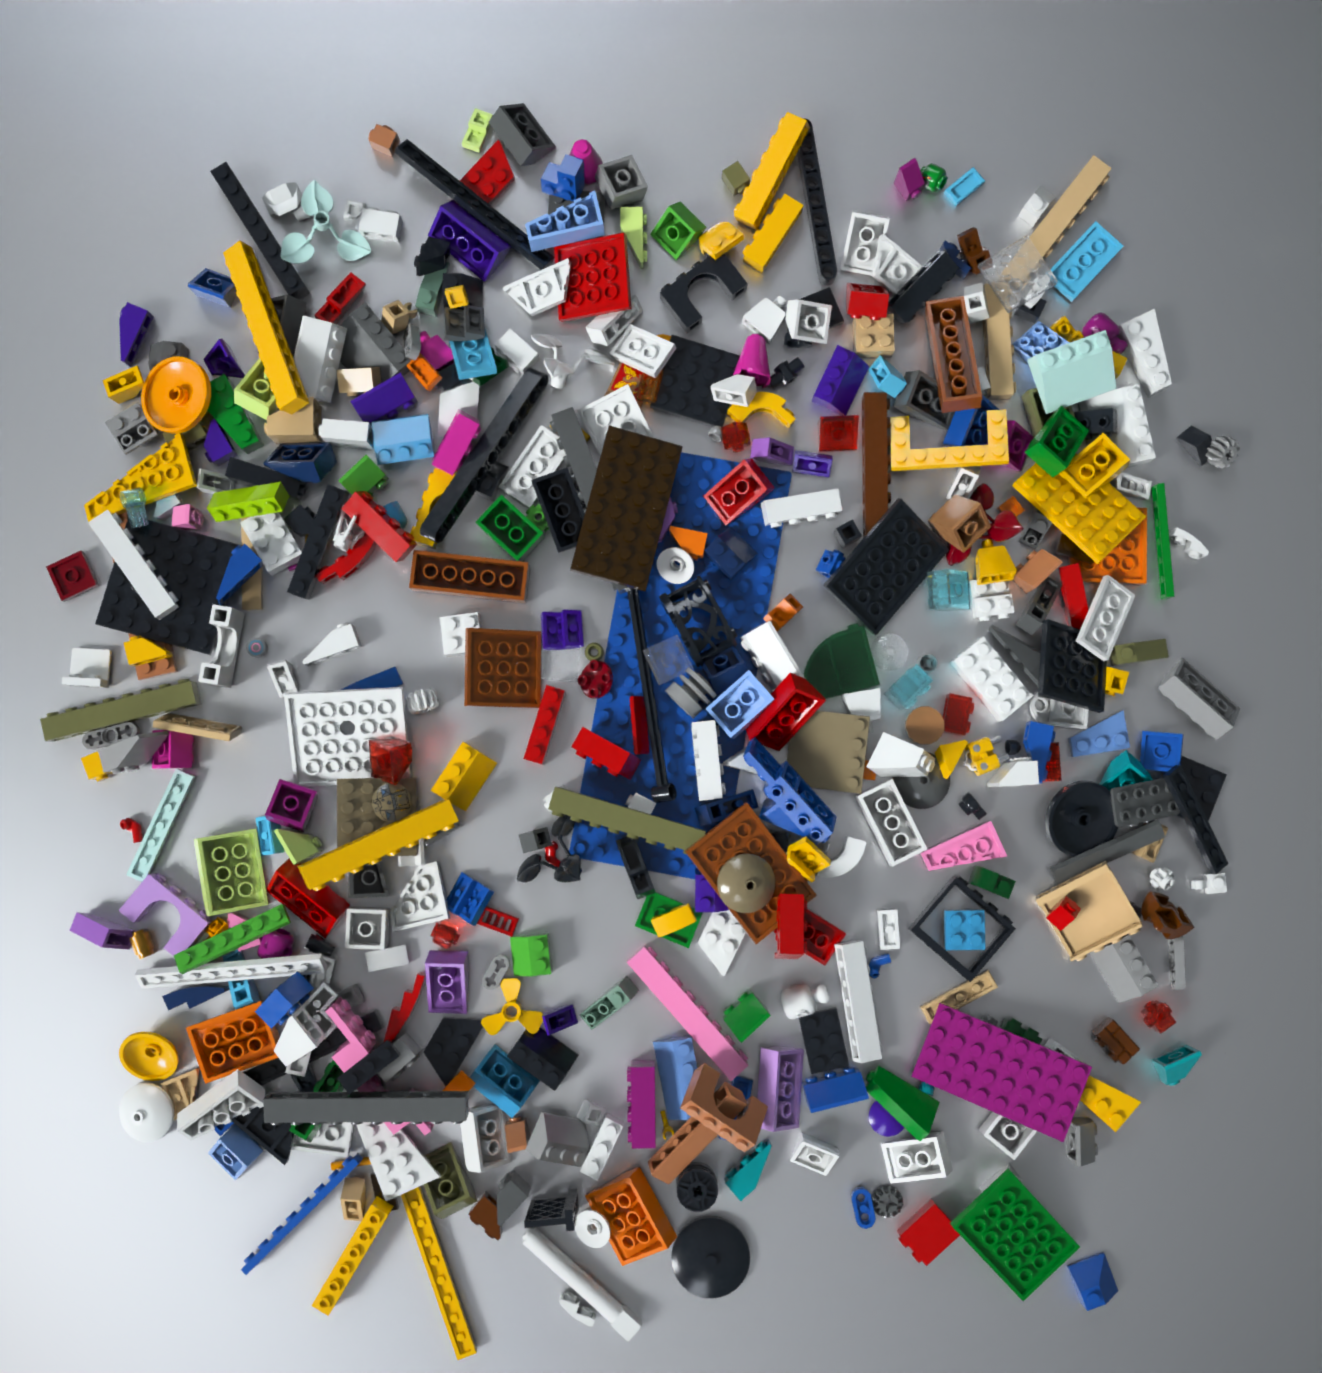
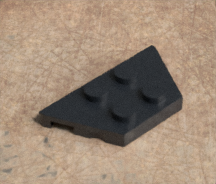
M443 1017L423 1053L445 1087L456 1075L482 1030V1019Z
M255 1107L250 1110L251 1113L245 1116L241 1114L232 1118L233 1123L282 1164L285 1165L289 1161L295 1135L289 1131L292 1127L291 1123H283L281 1125L264 1123V1107Z

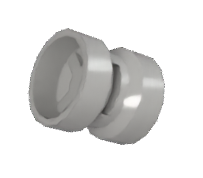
M930 653L924 654L916 660V668L922 674L931 673L938 666L937 658Z

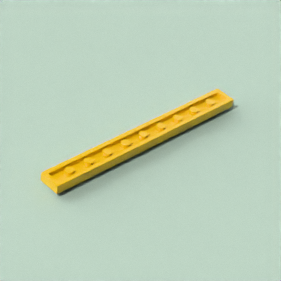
M419 1186L401 1194V1198L457 1360L476 1354L477 1348L422 1189Z

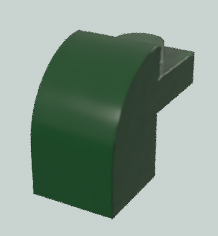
M976 865L968 881L971 885L1007 899L1010 898L1016 882Z

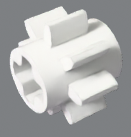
M1166 866L1164 869L1160 867L1155 868L1150 874V879H1152L1150 880L1151 886L1157 891L1161 888L1165 891L1170 889L1175 882L1173 872Z

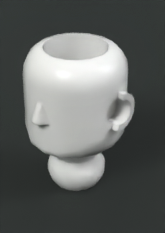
M793 984L790 988L781 992L782 1006L789 1019L811 1015L816 1012L817 1003L824 1004L830 1001L825 985H820L812 990L807 984Z

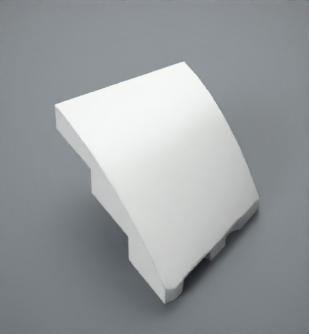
M472 381L456 386L454 389L440 392L438 436H445L458 409L477 419L478 384Z

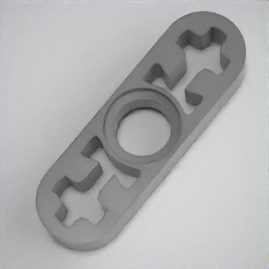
M409 323L403 336L405 357L415 361L421 350L419 327Z
M131 722L118 724L86 733L82 738V743L87 749L107 747L139 735L140 728L137 724ZM129 727L134 729V731L131 732V735H121L120 731H127L129 730ZM111 730L116 733V738L113 741L107 739V733ZM92 737H93V738H100V737H101V739H102V741H101V740L95 741V742H94V745H93V744H89V740H91Z
M1181 936L1175 939H1168L1170 984L1173 990H1184L1186 985L1184 939Z

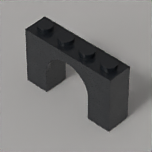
M725 253L716 260L708 254L704 261L696 262L690 271L681 273L675 282L671 285L668 283L661 289V301L686 333H689L702 323L701 314L691 303L687 294L694 282L701 279H710L717 282L731 301L747 290L748 283Z

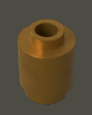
M144 929L133 932V937L129 939L135 955L142 959L154 954L153 949L155 947L149 931L144 932Z

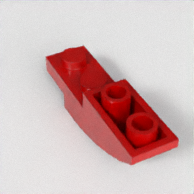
M364 533V536L355 543L353 549H348L346 552L347 556L342 555L335 560L336 563L331 566L322 567L315 576L322 584L327 583L336 576H339L344 581L369 559L378 544Z

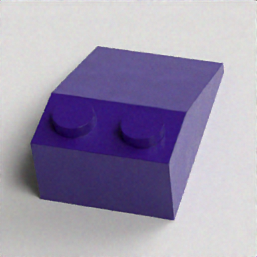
M695 868V912L729 910L698 868Z

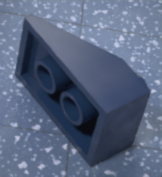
M330 442L280 444L263 464L265 467L302 482L319 483L332 470L337 460Z

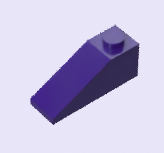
M129 302L121 309L119 326L121 361L131 367L154 316L148 310Z

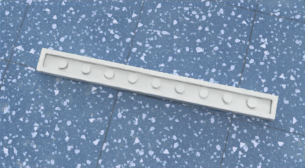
M322 953L206 963L185 974L179 973L177 966L138 969L135 977L141 988L144 989L292 976L297 971L301 975L326 973L328 967Z

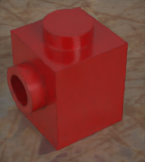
M1065 896L1051 908L1046 919L1062 931L1077 917L1081 908L1075 901Z

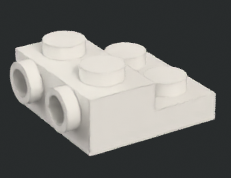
M977 580L968 581L973 619L979 618V621H989L994 616H998V619H1006L1015 613L1008 581L977 585Z

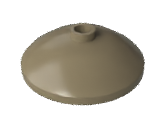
M749 853L739 854L730 858L720 869L717 878V890L721 900L730 909L740 913H752L763 908L772 898L775 890V875L771 866L763 858ZM752 882V887L748 889L747 884Z

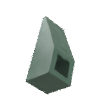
M625 976L585 1009L580 1016L592 1030L628 1003L638 993L639 989L628 976Z

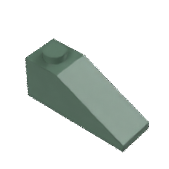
M447 262L444 269L424 276L415 304L419 313L437 317L443 295V273H448L450 262Z

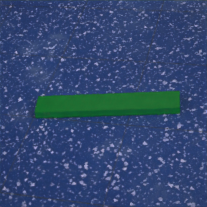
M1158 483L1151 488L1160 596L1162 600L1175 596L1165 484Z

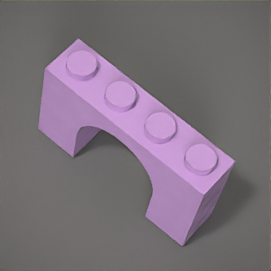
M160 873L148 874L119 911L130 921L136 923L140 922L158 901L163 900L172 903L179 911L180 926L163 948L174 956L194 946L204 935L205 930L213 920L210 919L211 916L206 915L205 910H199L192 899L182 896L179 888L174 885L170 886L163 875Z

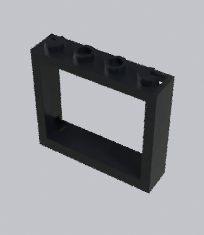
M952 876L908 929L960 975L971 982L1016 928L1011 925L1013 922L1006 915L1002 917L997 913L999 909L991 902L987 904L983 901L982 898L984 896L976 889L972 891L967 887L969 883L962 877ZM954 886L1003 927L969 969L965 968L920 928V925Z

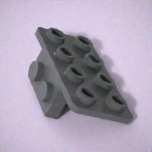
M1164 778L1114 787L1110 791L1114 823L1117 827L1138 826L1141 822L1151 823L1155 819L1174 816L1180 813Z

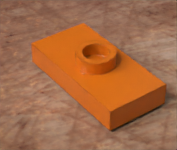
M419 353L415 361L411 360L406 365L429 392L442 379V376L421 353Z

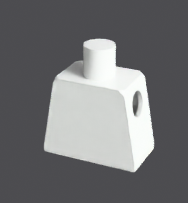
M778 296L774 302L764 298L743 316L742 323L755 334L761 335L765 342L770 345L785 320L786 313L782 309L787 302L781 296Z
M880 688L843 694L842 699L847 713L870 716L869 733H873L872 721L880 720L881 718Z

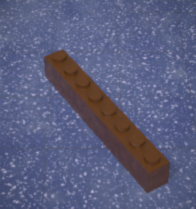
M864 392L862 395L863 538L886 513L888 503H891V492H888V485L891 484V473H888L891 455L887 453V447H890L891 443L890 436H887V428H890V417H887V410L890 409V398H887L886 392Z

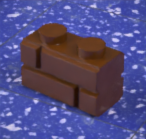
M1110 1017L1106 1018L1101 1025L1092 1031L1096 1037L1094 1041L1101 1048L1105 1047L1109 1051L1107 1055L1114 1063L1118 1061L1121 1064H1125L1140 1050L1136 1043Z

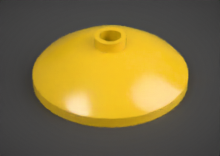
M153 1032L133 1033L125 1038L119 1049V1058L124 1068L135 1077L147 1081H159L168 1078L175 1072L179 1063L178 1052L174 1045L165 1037Z

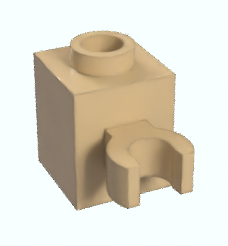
M397 300L383 306L381 322L392 335L406 329L409 318L412 319L417 316V309L410 311L411 302L403 305Z

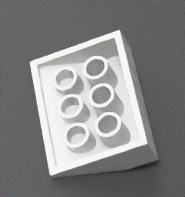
M1139 384L1118 388L1078 403L1079 411L1108 408L1117 410V434H1112V437H1109V439L1130 459L1128 467L1146 464L1156 458ZM1100 435L1092 436V439H1087V446Z

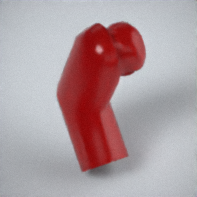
M132 818L121 820L120 827L132 833L133 843L142 842L141 824Z
M551 841L552 846L545 847V860L559 867L561 861L556 857L558 844L555 841Z

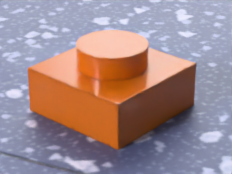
M1014 495L997 507L1000 513L1010 510L1016 517L1025 511Z

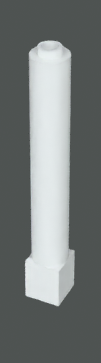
M536 1227L533 1229L528 1228L522 1236L524 1239L522 1243L611 1323V1327L629 1342L642 1327V1320L625 1304L622 1306Z

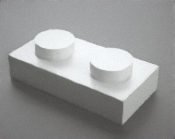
M877 910L880 950L900 949L898 910Z

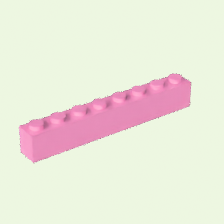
M644 945L627 960V964L728 1079L732 1081L749 1066L746 1061L748 1057L741 1049L739 1051L736 1050L733 1046L735 1042L729 1035L724 1036L721 1033L722 1027L716 1020L712 1022L707 1017L709 1015L708 1011L702 1005L699 1007L694 1002L696 1000L695 996L689 990L685 992L681 987L683 983L677 976L673 978L670 975V968L664 961L660 963L655 958L657 953L651 947L647 948Z

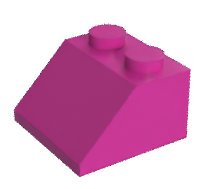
M169 730L152 731V733L168 731L169 734L152 756V769L192 768L194 761L192 754L193 735Z

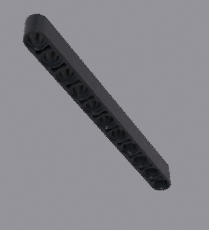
M533 368L525 371L422 523L420 534L423 537L436 543L443 541L548 384L547 374Z

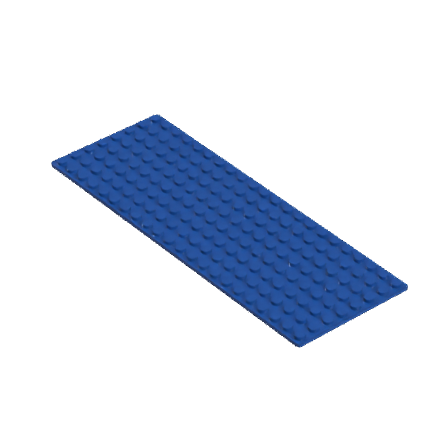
M681 452L670 494L671 501L676 503L678 513H675V520L671 526L708 533L704 550L719 535L732 527L758 553L732 580L703 553L702 559L698 558V561L693 560L694 572L688 581L681 584L670 583L660 575L657 569V559L662 551L671 547L679 548L668 530L662 542H659L657 545L646 591L639 590L668 783L674 784L677 792L675 800L656 803L651 814L699 828L708 833L723 820L700 826L695 807L720 799L699 801L691 723L715 720L706 708L721 694L717 695L714 699L706 694L705 696L710 703L706 704L700 700L698 703L703 710L693 719L665 692L673 682L680 686L684 684L679 677L681 674L687 679L690 678L685 672L688 667L699 673L706 680L707 677L702 667L697 668L681 639L680 632L677 627L675 628L666 613L659 596L664 593L668 595L696 580V577L699 575L703 581L707 580L712 589L710 592L729 627H733L738 636L735 638L738 644L735 648L745 662L747 670H750L756 677L758 668L753 665L750 653L742 647L740 637L755 627L766 623L763 618L768 613L783 523L781 527L771 528V525L765 526L761 503L764 500L788 497L792 473L790 471L758 466L775 489L726 526L703 496L732 471L739 462ZM617 589L604 662L612 670L613 683L609 692L597 699L591 732L641 759V762L633 777L629 780L620 774L617 777L607 772L608 767L604 765L601 768L591 763L593 759L587 756L580 793L628 807L625 804L630 794L634 796L635 793H638L653 801L651 789L653 786H657L649 730V753L634 754L630 696H643L628 592L619 594ZM698 589L688 594L689 600H693L694 593L697 597H701V590ZM706 598V600L703 603H706L711 606L708 599ZM684 607L686 611L680 612L682 617L688 616L687 607ZM691 607L692 616L685 625L686 628L697 627L707 633L711 614L702 609ZM717 617L716 626H722ZM722 631L718 633V637L721 638L720 640L714 639L713 636L711 637L715 645L727 639ZM695 632L692 635L694 640H697L699 636L701 637V639L704 638L698 632ZM709 643L706 645V647H705L700 653H702V652H704V651H706V650H708V649L711 648V646L709 645ZM719 725L720 736L717 737V744H721L722 756H719V764L744 748L746 729L733 739ZM723 766L724 775H721V783H725L726 794L722 796L726 798L736 794L740 770ZM582 820V823L575 822L569 849L571 855L577 854L581 859L624 866L616 840L627 837L626 832L620 831L619 834L608 831L609 827L602 825L600 828L592 827L589 825L590 822ZM639 837L638 840L636 839L648 871L695 879V868L697 867L688 855L683 853V849L676 848L673 851L664 848L665 844L657 842V845L645 842L646 838Z

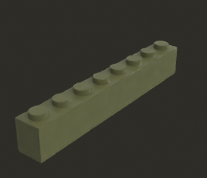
M183 679L179 680L176 685L171 686L168 683L160 685L159 689L152 690V688L140 690V694L136 695L133 693L121 695L122 698L117 700L115 698H107L101 704L96 705V702L87 703L81 709L72 707L65 709V713L46 714L47 717L40 719L44 739L47 742H55L118 724L134 722L201 705L197 682Z
M557 786L554 787L548 810L552 811V815L563 817L565 814L571 816L570 820L579 823H582V820L588 821L592 827L600 828L601 825L609 827L608 831L619 834L620 831L626 832L627 837L637 840L638 837L646 838L645 842L657 845V842L665 844L664 848L673 851L676 848L683 849L684 854H686L685 850L706 833L705 830Z

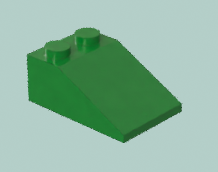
M1060 406L1033 438L1024 453L1053 478L1069 466L1089 430L1064 407Z
M751 990L748 993L746 991L737 998L739 1001L734 1006L732 1004L723 1011L725 1015L722 1016L741 1043L771 1016L767 1007Z

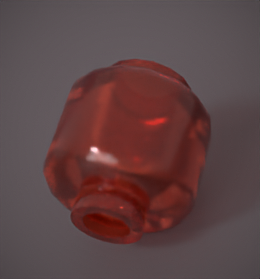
M442 920L440 923L436 922L430 936L433 937L432 942L434 944L449 949L452 944H457L460 934L457 933V925Z

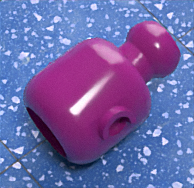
M1105 313L1095 314L1084 325L1082 335L1087 337L1106 330L1112 351L1121 355L1128 347V344L1125 340L1118 338L1120 334L1119 326Z
M281 928L264 935L257 950L258 957L263 959L290 956L293 951L294 936L292 933Z

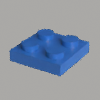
M1142 731L1140 763L1146 770L1167 772L1175 765H1181L1184 735Z

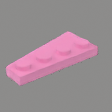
M991 821L920 853L928 871L1007 857Z

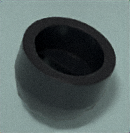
M1006 740V753L1008 755L1019 753L1021 750L1020 743L1017 740Z

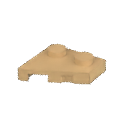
M198 1068L161 1083L162 1089L167 1092L172 1100L174 1120L177 1119V1114L196 1100L199 1077Z

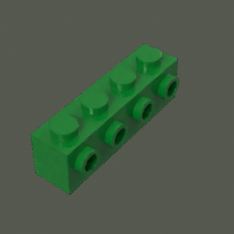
M334 1060L325 1068L324 1075L315 1084L313 1092H342L344 1090L343 1085L337 1079L344 1072ZM302 1123L300 1125H291L292 1127L289 1131L311 1143L322 1124Z

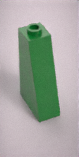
M878 1066L873 1071L870 1070L865 1078L867 1081L865 1086L867 1092L921 1142L930 1133L940 1102L881 1066Z

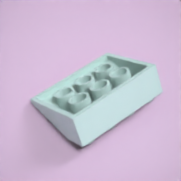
M1106 330L1027 359L1046 414L1056 411L1060 406L1065 408L1117 389L1112 347Z

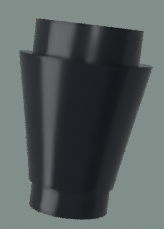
M311 934L305 948L308 949V952L322 953L324 956L331 957L335 946L318 934Z

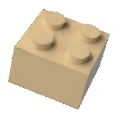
M887 314L886 318L881 317V320L869 319L870 316H862L861 319L854 318L853 352L860 358H878L879 355L884 358H891L895 351L894 314Z

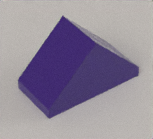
M573 1004L544 1012L542 1015L547 1036L578 1023Z

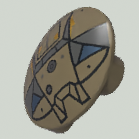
M386 783L374 792L372 807L380 819L388 822L399 821L408 814L411 808V796L404 786L398 783Z

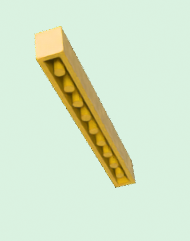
M239 240L223 252L226 259L225 264L229 268L231 280L235 284L236 294L241 301L242 311L246 315L247 325L253 334V341L258 348L259 358L265 368L264 372L271 384L270 389L276 398V405L281 411L292 415L309 404V400L253 248Z

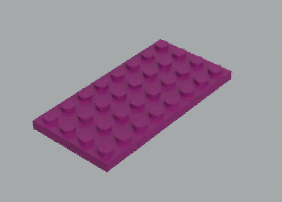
M939 1003L911 1077L1064 1142L1092 1066L943 1003Z

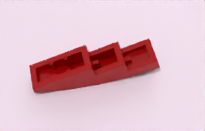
M350 272L326 298L327 302L315 314V319L338 324L362 292L366 283Z
M1079 563L1059 567L1058 570L1063 586L1061 591L1065 603L1063 608L1068 626L1081 629L1088 613V605Z
M420 972L417 974L413 990L407 989L404 992L401 1007L395 1006L392 1009L384 1042L388 1039L393 1041L413 1013L426 981V973Z

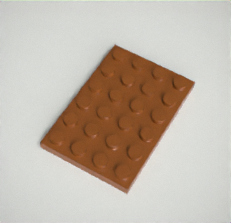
M747 802L685 850V853L718 896V874L722 866L730 858L739 854L749 853L763 858L771 866L775 875V890L772 898L763 908L752 913H740L726 906L755 944H758L777 928V897L780 893L804 894V900H807V903L817 896L801 873L788 863L786 853ZM752 882L747 884L748 889L752 887Z

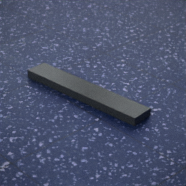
M1157 819L1052 866L1050 870L1054 880L1058 885L1104 861L1107 863L1158 841L1165 837L1163 828Z

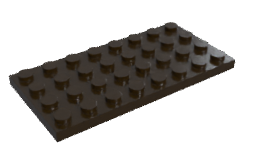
M609 425L570 571L646 591L683 446Z

